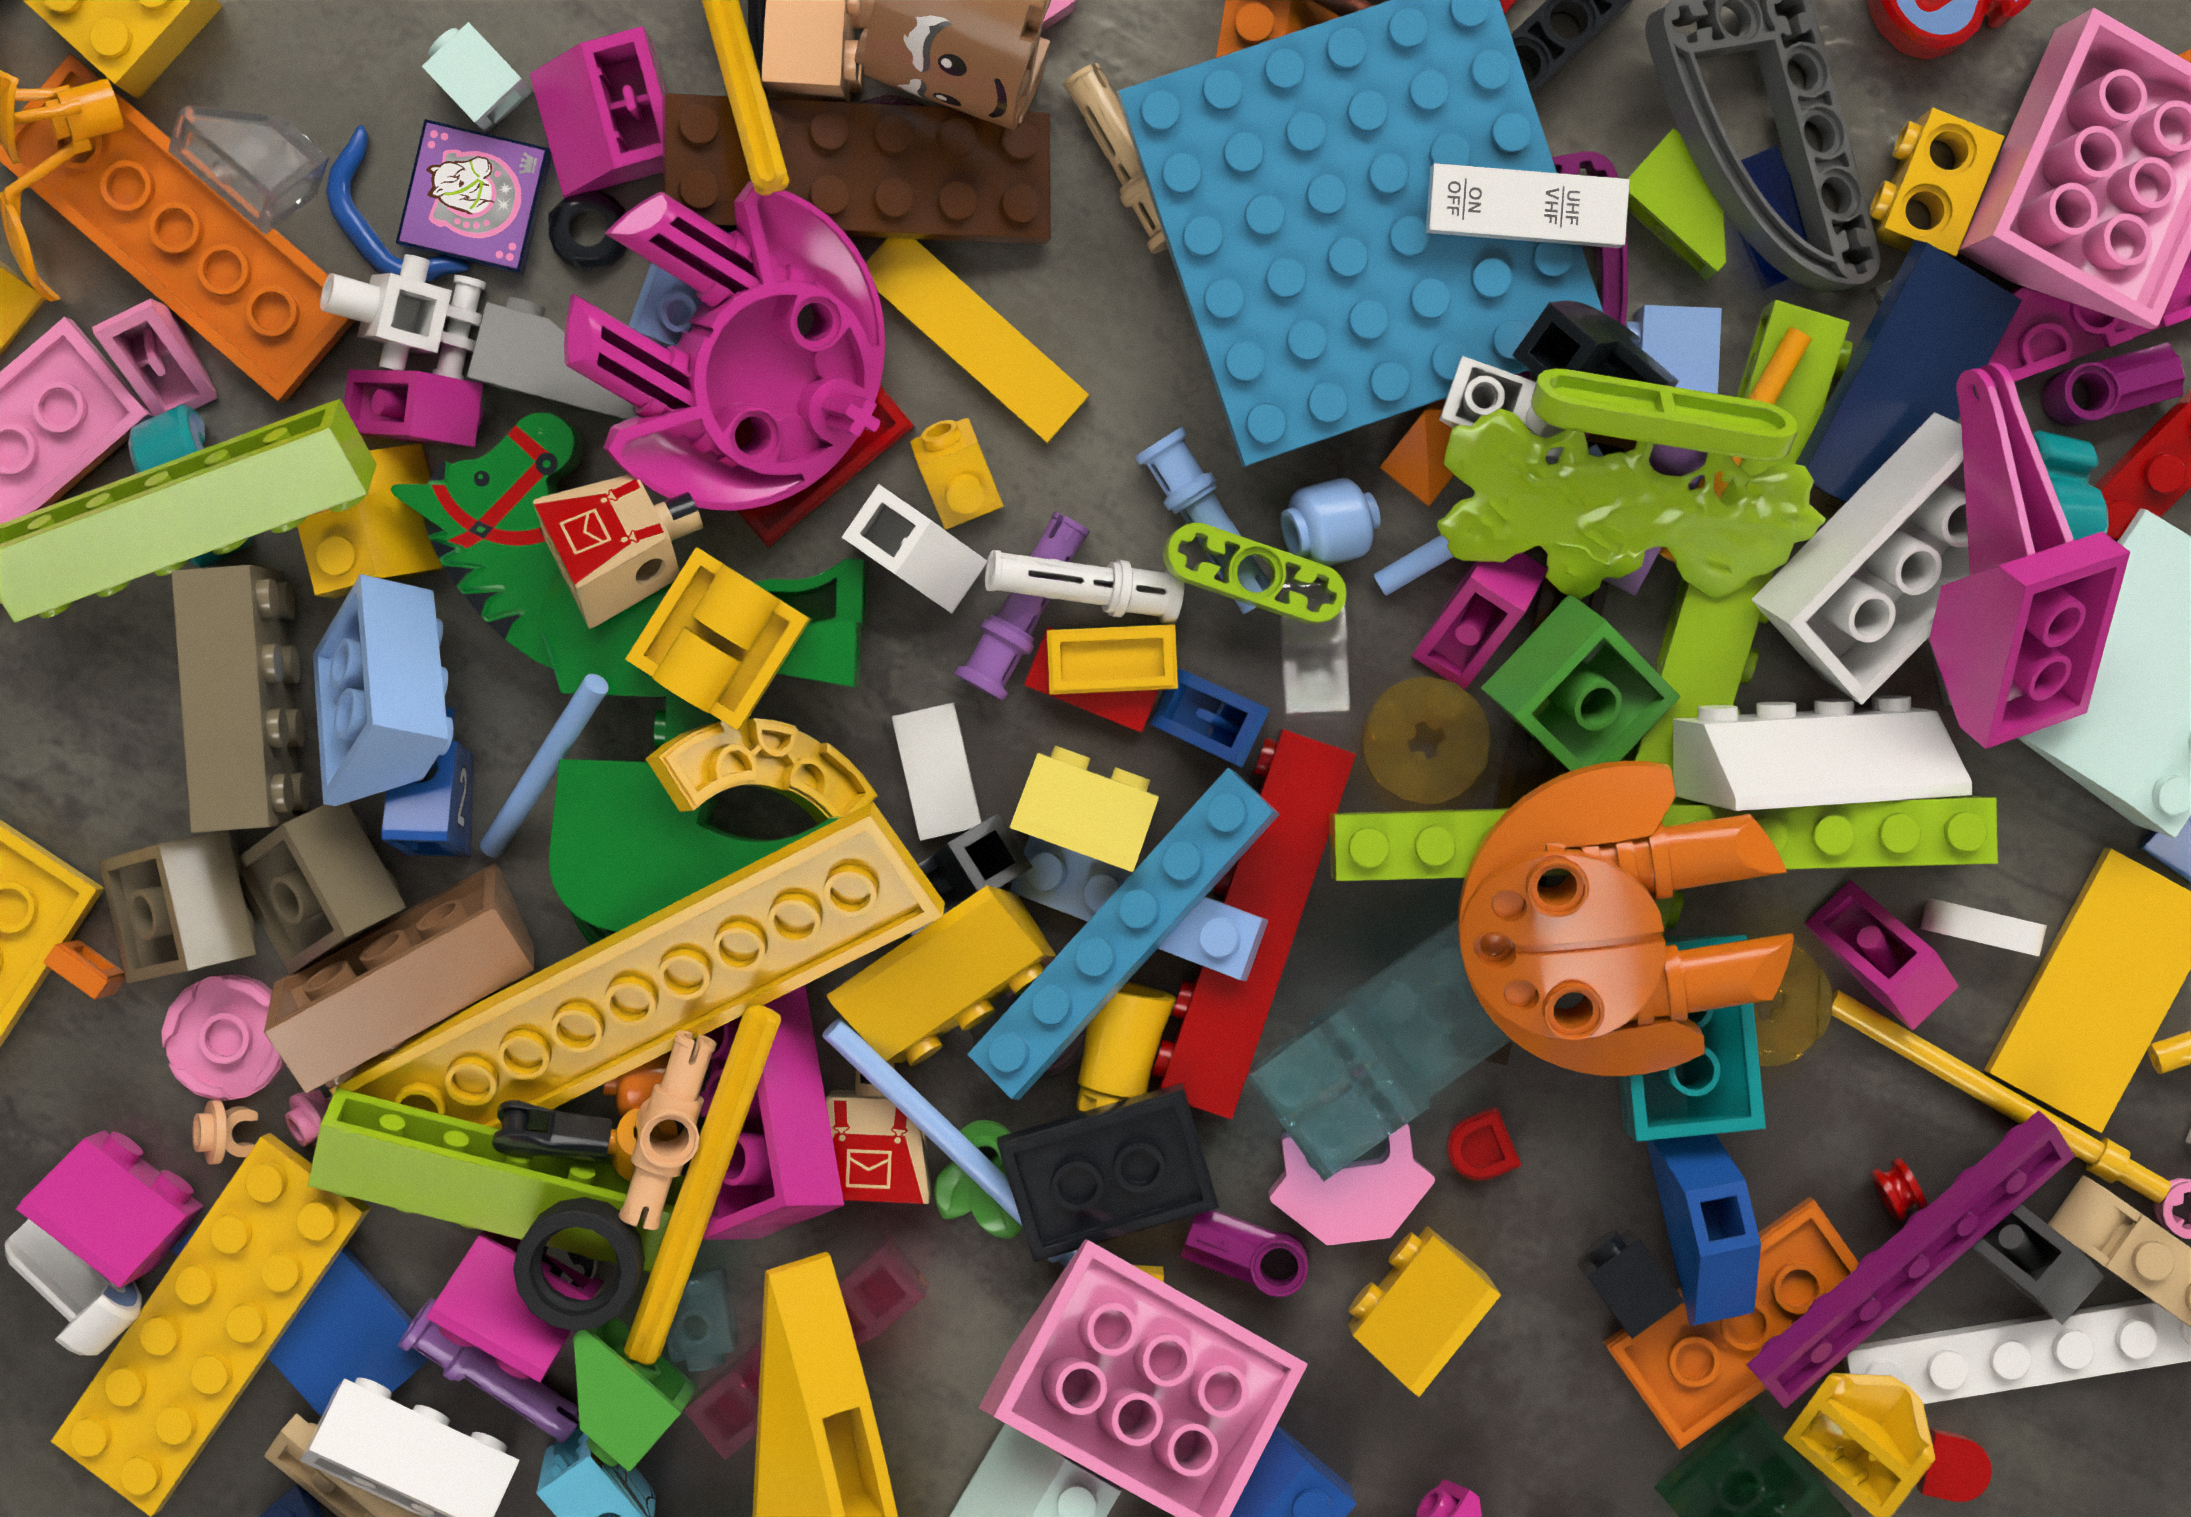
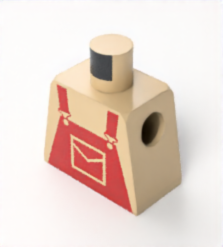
M630 474L543 496L532 501L545 542L589 629L600 625L674 582L680 571L672 541L703 528L699 511L689 492L653 505L641 480H637Z
M887 1062L890 1066L894 1068V1063ZM856 1069L855 1090H831L826 1098L843 1200L929 1204L932 1196V1178L926 1135Z

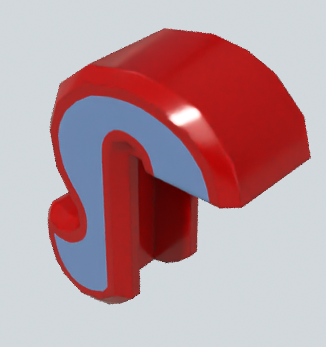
M2032 0L1866 1L1870 17L1879 33L1900 53L1929 60L1948 55L1979 30L1985 15L1988 16V25L1991 28H1999L2026 8Z

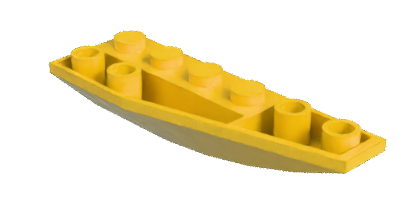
M827 1251L765 1271L752 1517H898L867 1383L832 1259Z

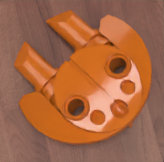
M1616 761L1582 767L1562 774L1523 796L1500 817L1480 843L1463 881L1458 906V940L1463 965L1476 997L1492 1021L1523 1049L1559 1067L1600 1076H1631L1666 1070L1686 1063L1705 1053L1704 1035L1700 1027L1687 1018L1688 1013L1773 1000L1789 963L1794 942L1792 933L1678 950L1675 944L1666 946V941L1661 933L1664 932L1661 913L1654 899L1672 898L1673 890L1787 873L1775 845L1751 814L1664 827L1662 819L1676 796L1672 771L1668 764L1649 761ZM1560 868L1569 871L1566 880L1555 887L1538 885L1540 877L1551 869ZM1581 993L1584 995L1582 1001L1575 1007L1569 1009L1555 1007L1557 1000L1565 994Z

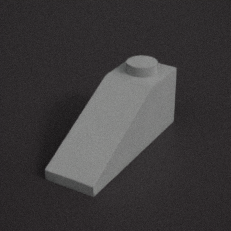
M508 297L505 307L486 302L467 374L468 378L489 387L620 422L637 416L633 411L634 405L566 366L564 363L565 331L550 319L543 317L546 307L515 297Z

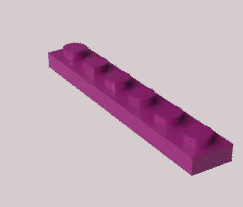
M2038 1110L2023 1124L2013 1127L2004 1136L2002 1142L1975 1166L1962 1171L1955 1179L1953 1185L1927 1208L1914 1213L1908 1219L1903 1229L1880 1249L1867 1254L1859 1262L1857 1268L1834 1289L1815 1299L1808 1311L1781 1335L1774 1336L1763 1345L1759 1354L1746 1365L1784 1409L2075 1157L2056 1125Z

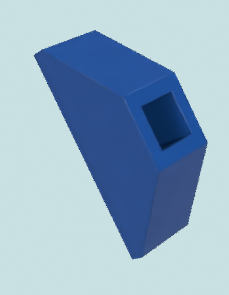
M1716 1134L1647 1140L1646 1143L1685 1301L1689 1325L1694 1326L1754 1313L1761 1242L1745 1178Z

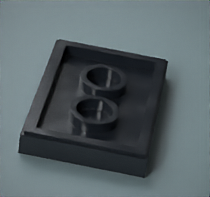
M1183 1083L997 1137V1146L1034 1262L1078 1250L1085 1239L1094 1244H1099L1219 1208Z

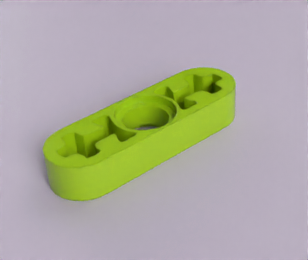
M1186 524L1175 530L1168 537L1164 545L1163 560L1169 573L1179 581L1301 623L1319 624L1331 620L1340 613L1346 601L1345 583L1342 577L1331 567L1207 524ZM1195 536L1203 539L1201 544L1202 550L1217 557L1225 555V545L1233 547L1234 552L1224 566V583L1214 578L1220 570V566L1201 562L1193 570L1186 568L1187 557L1178 552L1179 544H1188L1192 542ZM1247 556H1259L1271 568V582L1262 592L1248 591L1238 580V566ZM1286 566L1294 569V573L1288 579L1289 582L1307 586L1312 584L1316 578L1322 580L1321 591L1330 595L1329 603L1316 606L1312 612L1307 609L1308 598L1293 591L1284 593V603L1276 601L1275 596L1280 592L1285 583Z

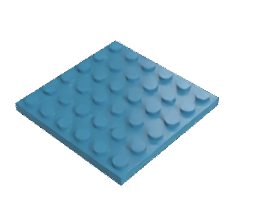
M1390 0L1118 90L1116 96L1242 468L1446 399L1462 356L1515 375L1528 371L1529 369L1512 354L1549 302L1576 301L1603 312L1581 245L1426 233L1430 167L1434 163L1557 173L1500 0Z

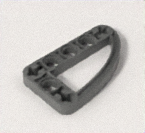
M1670 0L1653 10L1648 16L1645 26L1646 40L1666 101L1696 167L1736 229L1768 263L1788 278L1805 287L1822 292H1845L1874 279L1879 272L1881 263L1880 250L1811 0ZM1721 6L1731 9L1736 14L1740 24L1739 36H1733L1724 29L1720 21ZM1775 10H1783L1785 16H1777ZM1697 21V31L1688 36H1685L1682 32L1675 33L1673 26H1687ZM1793 40V45L1784 48V43ZM1756 50L1808 243L1796 234L1775 212L1746 171L1718 117L1700 72L1697 59ZM1789 60L1799 63L1803 68L1807 80L1805 90L1799 89L1791 82L1787 71ZM1806 121L1815 124L1823 136L1821 152L1813 149L1805 138L1804 127ZM1824 182L1831 185L1837 191L1840 199L1838 213L1830 211L1822 200L1821 188ZM1843 224L1844 230L1835 234L1833 228ZM1842 255H1850L1852 264H1845Z

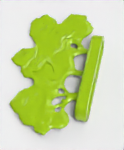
M1554 368L1544 370L1538 375L1532 394L1531 406L1541 420L1554 427L1566 430L1549 438L1532 434L1526 424L1515 413L1501 408L1488 415L1481 416L1472 426L1458 425L1452 428L1446 448L1444 465L1475 492L1473 497L1461 500L1455 504L1444 518L1438 520L1437 527L1440 534L1448 540L1447 549L1453 557L1461 561L1504 563L1515 554L1541 546L1548 554V570L1545 577L1561 593L1566 595L1572 594L1578 600L1596 591L1603 579L1607 577L1619 579L1642 567L1646 550L1653 547H1667L1676 560V567L1683 579L1708 596L1719 599L1744 587L1752 577L1769 574L1777 567L1786 564L1794 543L1815 537L1818 527L1825 523L1826 518L1809 504L1810 491L1814 479L1805 466L1785 463L1770 466L1761 474L1751 476L1738 467L1731 457L1757 461H1776L1784 458L1790 452L1798 432L1797 421L1786 410L1774 404L1757 400ZM1584 432L1634 440L1637 443L1635 449L1626 453L1615 452L1597 457L1589 454ZM1654 444L1708 452L1705 465L1683 476L1663 475L1654 471L1649 458ZM1564 447L1558 463L1548 464L1545 460L1547 453L1552 448ZM1723 472L1721 479L1723 482L1734 480L1739 498L1736 503L1728 505L1720 501L1713 489L1716 473ZM1704 475V487L1690 490L1688 484L1695 477ZM1748 481L1761 485L1762 491L1758 497L1750 496L1746 489Z

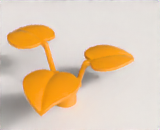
M0 70V142L13 164L21 162L16 149L14 125L49 119L57 140L67 137L71 139V142L11 183L3 192H0L1 218L11 253L32 287L42 297L50 302H54L62 298L49 288L36 272L29 242L21 223V194L25 189L75 154L92 150L89 138L124 129V123L114 91L107 78L72 88L68 84L57 88L19 89L17 88L19 79ZM15 101H46L45 107L14 112Z

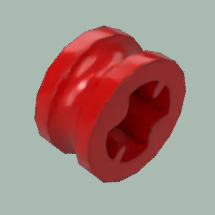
M1900 1157L1891 1160L1892 1166L1888 1171L1883 1172L1876 1168L1870 1171V1177L1886 1209L1893 1219L1900 1223L1906 1219V1212L1909 1209L1915 1208L1919 1211L1927 1208L1928 1205L1911 1170Z

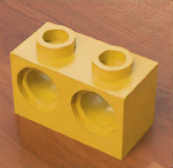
M1931 108L1919 117L1915 123L1908 120L1902 128L1893 149L1892 157L1900 159L1892 182L1884 180L1881 183L1869 209L1870 217L1876 219L1873 228L1877 241L1906 253L1909 252L1915 240L1923 241L1955 258L2005 136L1936 108ZM1932 141H1941L1950 146L1955 156L1952 170L1942 169L1932 161L1930 156ZM1908 200H1917L1927 206L1931 214V223L1928 230L1917 229L1910 224L1905 211Z

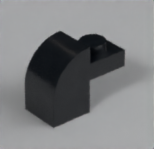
M1576 301L1549 302L1512 354L1537 377L1544 370L1556 368L1675 387L1679 382L1678 379L1637 345L1641 338L1609 315Z
M999 813L948 842L933 856L918 864L945 902L943 915L986 885L1004 889L1033 868ZM927 924V925H925V926H923V927H921V928H919V929H917V930H915V931H913V932H911V933H909V934H907V935H905V936H903V937H901V938L903 939V941H906L907 939H909L910 937H912L913 935H915L916 933H918L919 931H921L923 928H925V927L928 926L929 924Z

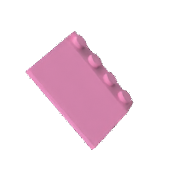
M2092 8L2054 30L1979 199L1958 253L2012 283L2148 329H2154L2160 323L2191 251V63L2098 9Z
M1085 1239L1008 1351L978 1408L1175 1517H1230L1308 1364Z

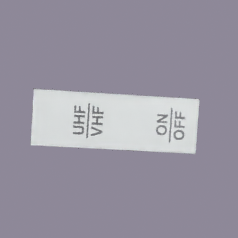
M1434 163L1430 167L1426 233L1621 248L1625 245L1630 179Z

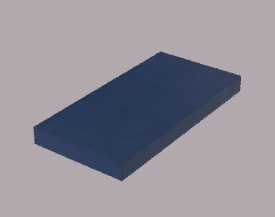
M1915 240L1795 463L1806 467L1814 479L1813 487L1845 504L1934 412L1956 422L1960 416L1956 392L1959 376L1964 371L1980 368L1988 364L2022 300L1931 244Z

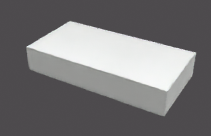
M955 703L892 716L920 841L969 830L982 823Z

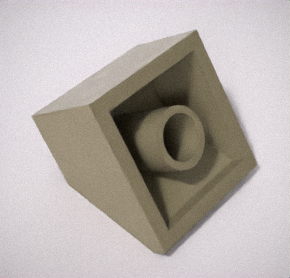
M349 803L338 806L325 804L285 822L239 856L241 863L239 877L241 889L289 975L378 927L407 908L399 895V887L394 876L384 868L368 839L367 828L363 820L353 812Z
M228 830L161 843L99 860L127 984L257 955L253 941L255 924L250 911L245 906L239 880L241 863L237 851L231 846Z

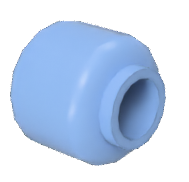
M1334 478L1296 490L1289 499L1288 509L1283 510L1281 513L1280 521L1283 538L1291 554L1330 567L1364 556L1372 546L1374 530L1380 527L1381 518L1377 502L1371 493H1362L1359 486L1348 478Z

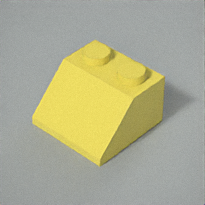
M1056 745L1051 757L1038 753L1009 828L1133 872L1159 796L1147 792L1151 780L1117 767L1114 768L1111 778L1088 771L1087 767L1091 758Z

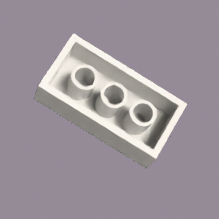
M1934 412L1815 534V537L1811 538L1751 599L1825 682L1861 705L1930 636L1941 586L1970 576L1961 424Z

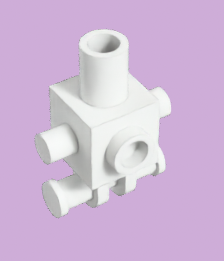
M404 255L400 275L393 273L371 275L369 284L334 273L328 275L321 293V310L360 321L357 337L384 344L379 368L405 371L409 352L416 354L438 353V348L441 346L436 369L433 368L432 374L464 380L462 371L466 353H473L476 343L475 340L468 338L471 326L480 327L483 315L476 313L481 290H485L486 282L468 276L455 275L453 283L456 286L452 303L449 305L452 290L425 283L430 260L415 255ZM445 319L449 320L447 332L443 331Z

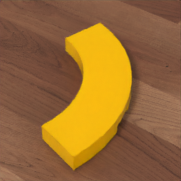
M748 719L741 731H737L723 721L701 725L679 734L661 745L646 758V761L680 812L693 811L712 796L731 787L748 785L770 789L784 795L803 808L819 825L835 816L844 817L871 803L878 796L864 775L831 744L820 743L811 736L798 731L795 725L776 720Z

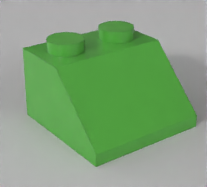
M1569 594L1481 687L1493 701L1569 772L1595 764L1621 761L1681 697L1603 617L1572 594Z
M617 1316L598 1328L580 1330L573 1337L580 1430L589 1437L586 1440V1444L596 1457L611 1467H615L619 1463L630 1472L682 1413L698 1386L662 1355L653 1365H644L629 1359L624 1353V1346L631 1328Z

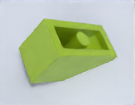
M1673 128L1627 178L1630 179L1627 211L1706 281L1726 263L1724 211L1701 176L1681 134Z

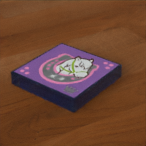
M425 119L396 244L401 247L434 255L452 257L468 263L524 276L552 157L550 149Z

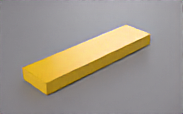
M887 238L866 262L878 294L1047 444L1089 399L1090 395L916 239Z

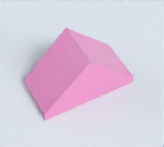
M150 298L92 327L93 334L154 416L180 404L197 409L218 398L217 391L181 317L168 306Z

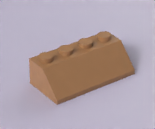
M497 863L490 864L293 974H288L274 982L264 1033L306 1094L323 1084L327 1087H335L342 1084L358 1071L360 1064L380 1053L386 1055L396 1051L415 1034L471 1007L474 1002L493 992L498 993L529 977V972L534 970V944Z

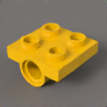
M696 547L625 660L652 676L656 682L680 698L712 714L737 731H741L811 619Z

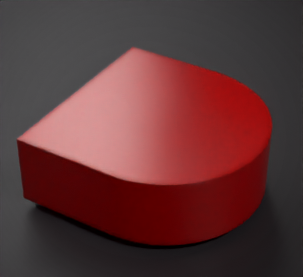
M1496 1105L1460 1119L1448 1133L1446 1140L1448 1158L1454 1168L1469 1179L1488 1180L1522 1166Z
M1930 1428L1936 1460L1918 1482L1917 1490L1922 1495L1953 1502H1967L1980 1496L1988 1487L1992 1476V1465L1986 1451L1967 1436Z

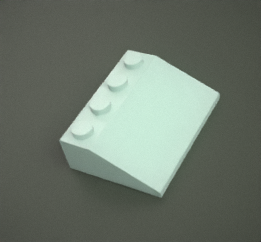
M2139 509L2118 540L2120 545L2130 551V556L2087 713L2018 737V739L2134 825L2176 838L2191 816V536L2150 511Z

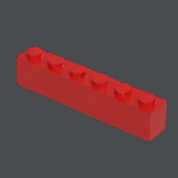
M1285 729L1279 730L1276 740L1264 738L1253 773L1263 777L1258 794L1280 815L1213 887L1212 894L1222 897V903L1269 921L1247 981L1238 980L1202 965H1199L1194 982L1182 980L1171 1012L1172 1016L1181 1018L1174 1042L1162 1039L1151 1070V1076L1161 1079L1158 1090L1183 1083L1189 1106L1231 1120L1233 1119L1330 833L1329 813H1337L1356 757L1355 753Z

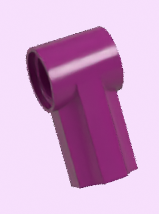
M2167 342L2063 370L2053 375L2045 384L2042 402L2047 415L2055 423L2066 427L2079 426L2111 415L2183 396V381L2186 377L2180 356L2174 352L2170 343ZM2076 379L2082 381L2090 391L2091 401L2086 410L2078 407L2072 398V387Z
M1216 1209L1194 1216L1180 1255L1181 1258L1256 1285L1259 1290L1269 1296L1284 1297L1292 1295L1302 1287L1307 1278L1308 1254L1306 1247L1298 1237L1289 1232L1269 1230ZM1276 1248L1286 1249L1291 1252L1298 1263L1294 1274L1284 1279L1269 1276L1264 1271L1261 1263L1263 1256L1267 1252Z

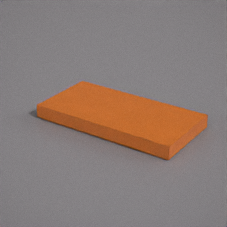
M1811 1197L1806 1198L1758 1232L1761 1250L1754 1313L1690 1326L1683 1302L1633 1339L1622 1328L1603 1341L1606 1348L1679 1450L1766 1389L1746 1364L1759 1354L1761 1348L1768 1340L1774 1336L1781 1335L1803 1316L1815 1299L1830 1292L1857 1268L1859 1262L1816 1201ZM1680 1287L1679 1289H1677V1292L1679 1293V1295H1680V1296L1682 1297V1299H1683V1295H1682V1291H1681V1287Z

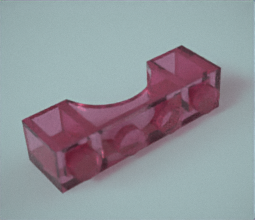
M890 1235L837 1277L856 1346L858 1347L866 1341L877 1337L925 1298L930 1284ZM761 1340L694 1393L683 1410L723 1460H726L757 1434Z

